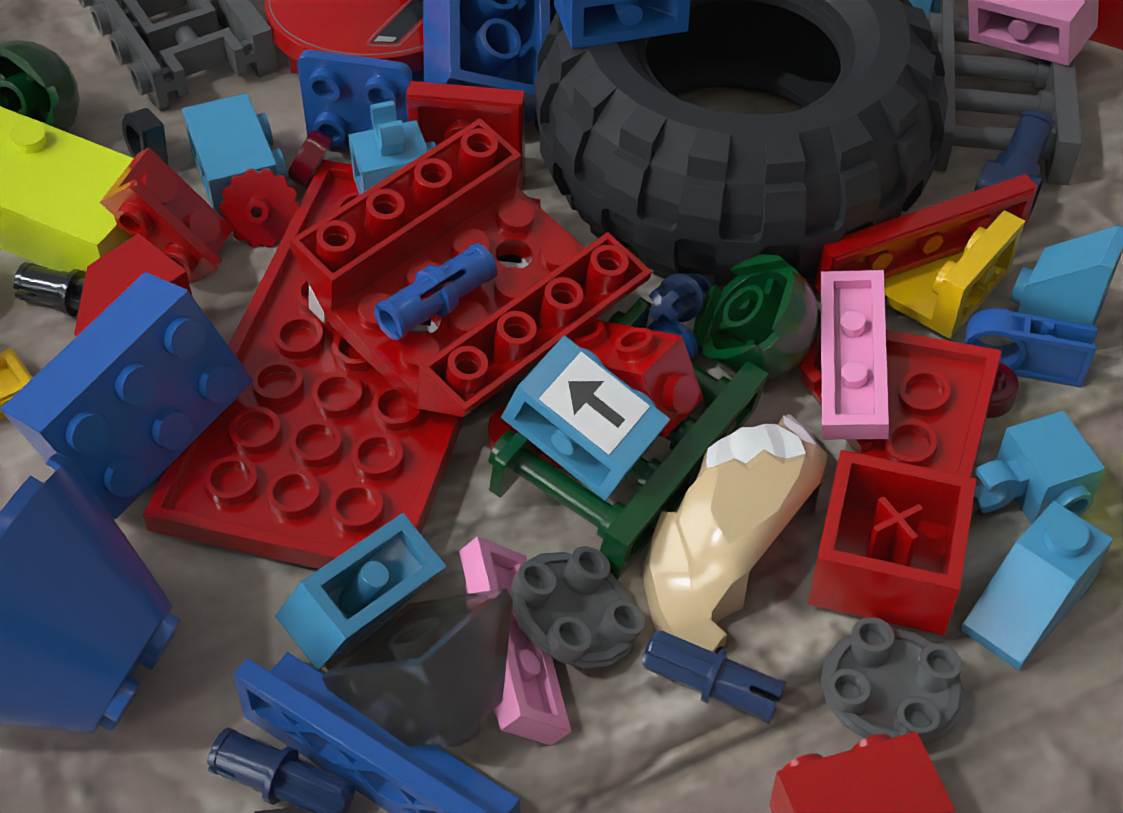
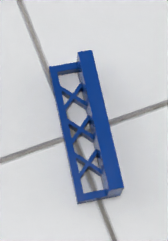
M289 652L282 657L270 672L247 658L233 673L246 719L287 746L298 750L299 754L325 771L352 781L357 792L389 813H520V798Z

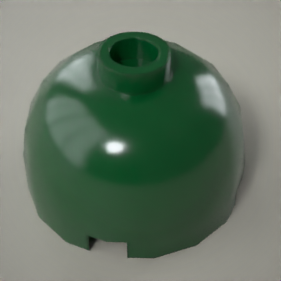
M21 40L1 43L0 106L68 132L75 122L80 103L78 85L70 67L56 52L42 44Z
M757 255L738 263L730 269L737 277L730 281L723 290L717 284H714L708 291L703 308L695 318L693 335L697 344L703 348L704 352L702 353L733 377L746 361H750L769 373L767 380H770L794 368L808 354L818 334L820 312L813 289L796 269L778 255Z

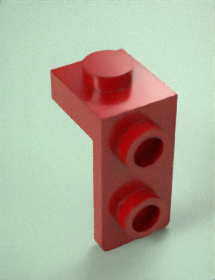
M595 319L570 338L580 348L594 353L606 369L620 380L627 381L630 388L647 395L653 401L656 408L670 418L658 436L666 438L704 399L681 335Z

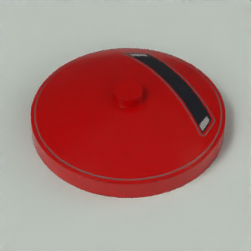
M265 0L266 22L272 29L275 44L296 61H298L303 51L315 50L402 62L408 65L412 72L424 69L423 0Z

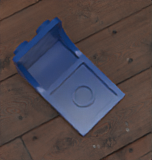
M315 50L303 51L298 59L297 66L307 136L312 130L315 131L317 129L334 139L331 146L350 148L348 134L373 129L370 105L394 100L397 121L402 120V123L408 122L406 93L409 82H424V69L412 72L410 67L402 62Z

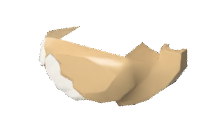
M783 415L778 424L741 427L731 435L718 440L707 449L697 478L687 490L678 512L661 511L643 560L644 588L653 625L657 631L663 630L712 652H715L719 647L723 648L727 642V634L716 623L727 615L743 609L749 571L820 483L817 497L818 502L829 453L821 449L813 432L804 427L793 416Z

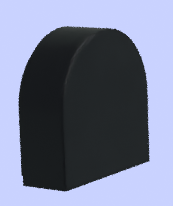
M148 108L126 113L122 120V131L131 156L134 158L141 151L151 148L169 166L164 124Z

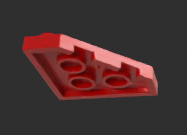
M820 318L818 334L808 354L802 359L800 369L801 381L822 407ZM886 330L888 439L845 440L855 453L972 478L1000 367L1002 350Z

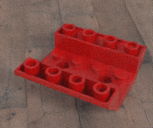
M481 118L290 239V249L331 326L414 408L465 417L542 360L564 335L569 339L647 282L652 274V271L608 232L586 248L583 247L517 187L522 155ZM474 243L483 245L492 254L497 265V276L490 282L483 283L459 299L457 308L443 317L434 315L429 318L438 327L435 331L429 334L408 331L399 340H394L387 336L380 328L374 315L375 305L415 282L417 272L430 265L441 266L464 252ZM514 254L525 259L528 265L524 268H507L497 259L502 255ZM451 282L444 284L443 286L436 289L430 295L426 296L422 300L429 298L430 296L440 291L443 287L450 284Z

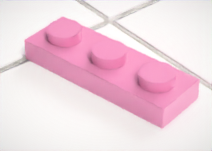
M884 270L821 272L822 440L888 439L889 416Z
M477 536L463 547L459 553L466 579V591L471 601L479 635V648L484 657L493 696V709L498 718L500 731L553 745L572 732L553 658L537 648L520 629L510 606L511 581L522 563L527 561L526 555Z

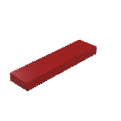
M1023 174L844 235L841 241L823 245L814 286L821 293V272L884 270L885 279L965 250L973 233L979 227L987 229L1004 210L1025 220L1023 230H1025L1038 186L1027 174Z

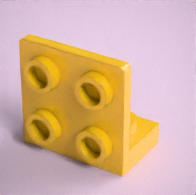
M1004 210L987 229L979 227L973 233L964 251L885 278L884 293L887 295L886 305L951 339L1010 272L1025 220Z

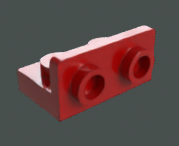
M151 148L141 151L134 157L100 201L114 215L115 221L121 229L132 236L139 233L187 271L189 283L217 271L222 263L217 253L234 230L223 217Z

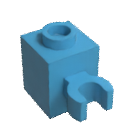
M394 100L370 105L372 130L348 134L353 178L359 194L367 191L436 146L434 141L425 143L416 120L402 123V120L397 121Z
M1064 410L1006 428L996 460L987 462L976 469V474L983 484L975 486L973 500L982 513L998 510L1015 499L1031 524L1053 501L1080 516L1093 504L1095 493L1106 468Z

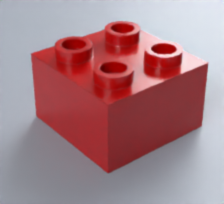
M840 450L807 604L865 618L874 617L882 619L887 623L945 636L961 587L976 478Z

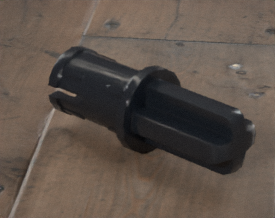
M24 262L20 265L14 277L13 289H17L14 294L19 300L51 305L60 308L62 313L67 316H76L79 311L86 272L80 269L62 272L31 262Z

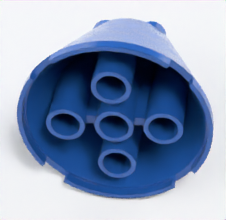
M56 453L49 457L46 465L56 471L45 483L30 475L0 511V725L92 734L100 725L113 732L136 696L135 692L141 683L132 678L134 672L140 664L150 670L154 668L175 634L173 632L181 619L170 613L173 608L172 603L74 460L62 453Z

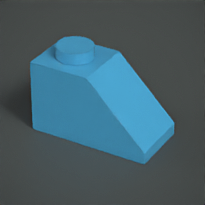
M1117 225L1045 247L1034 270L1024 266L1017 278L1010 300L1020 303L1017 312L1094 326L1100 315L1123 253V226Z
M1053 501L1016 541L964 621L961 631L1019 671L1092 587L1113 538Z
M402 513L301 581L276 613L275 617L319 671L371 633L447 566L406 515Z

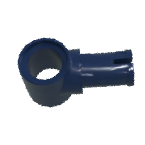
M1023 111L1006 151L999 153L995 161L989 159L986 161L974 191L1027 174L1038 186L1028 217L1029 220L1043 183V177L1039 176L1041 168L1038 162L1053 128L1054 122L1052 118L1039 111Z

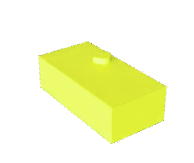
M0 106V249L49 269L62 272L80 269L86 272L87 266L133 237L119 227L114 215L100 201L134 158Z

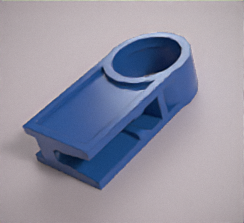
M990 308L981 310L970 317L966 323L964 344L1002 350L1000 362L1007 365L1016 376L1081 388L1096 352L1097 345H1094L1093 342L1097 333V327L1013 312L1006 309ZM987 335H1001L1010 338L1014 342L1003 346H994L983 343L978 338Z

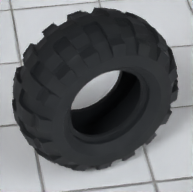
M690 0L687 32L571 49L556 12L537 55L535 127L540 135L541 156L561 195H565L571 209L577 210L581 219L590 225V232L600 238L608 232L625 248L633 246L637 249L639 257L644 258V265L653 271L668 276L682 273L685 269L714 275V284L726 287L730 281L737 277L730 269L738 263L757 255H778L805 279L816 277L823 245L841 241L844 235L900 217L902 211L907 212L921 196L934 171L949 99L944 82L945 70L931 26L924 10L913 7L908 0ZM741 87L787 98L803 108L786 113L738 114L707 109L682 101L673 94L695 88Z

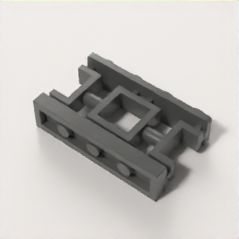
M78 0L82 8L90 6L91 15L99 34L102 37L109 35L110 44L118 63L121 66L129 65L130 75L138 93L141 96L148 94L159 111L170 107L168 92L175 91L178 97L189 94L186 76L228 62L239 77L248 73L247 65L249 64L259 78L278 71L272 29L250 0H121L123 9L117 3L118 0ZM187 5L191 10L185 14L152 24L149 20V17ZM218 22L223 28L222 30H219ZM160 56L163 67L162 69L157 60L155 59L156 57Z

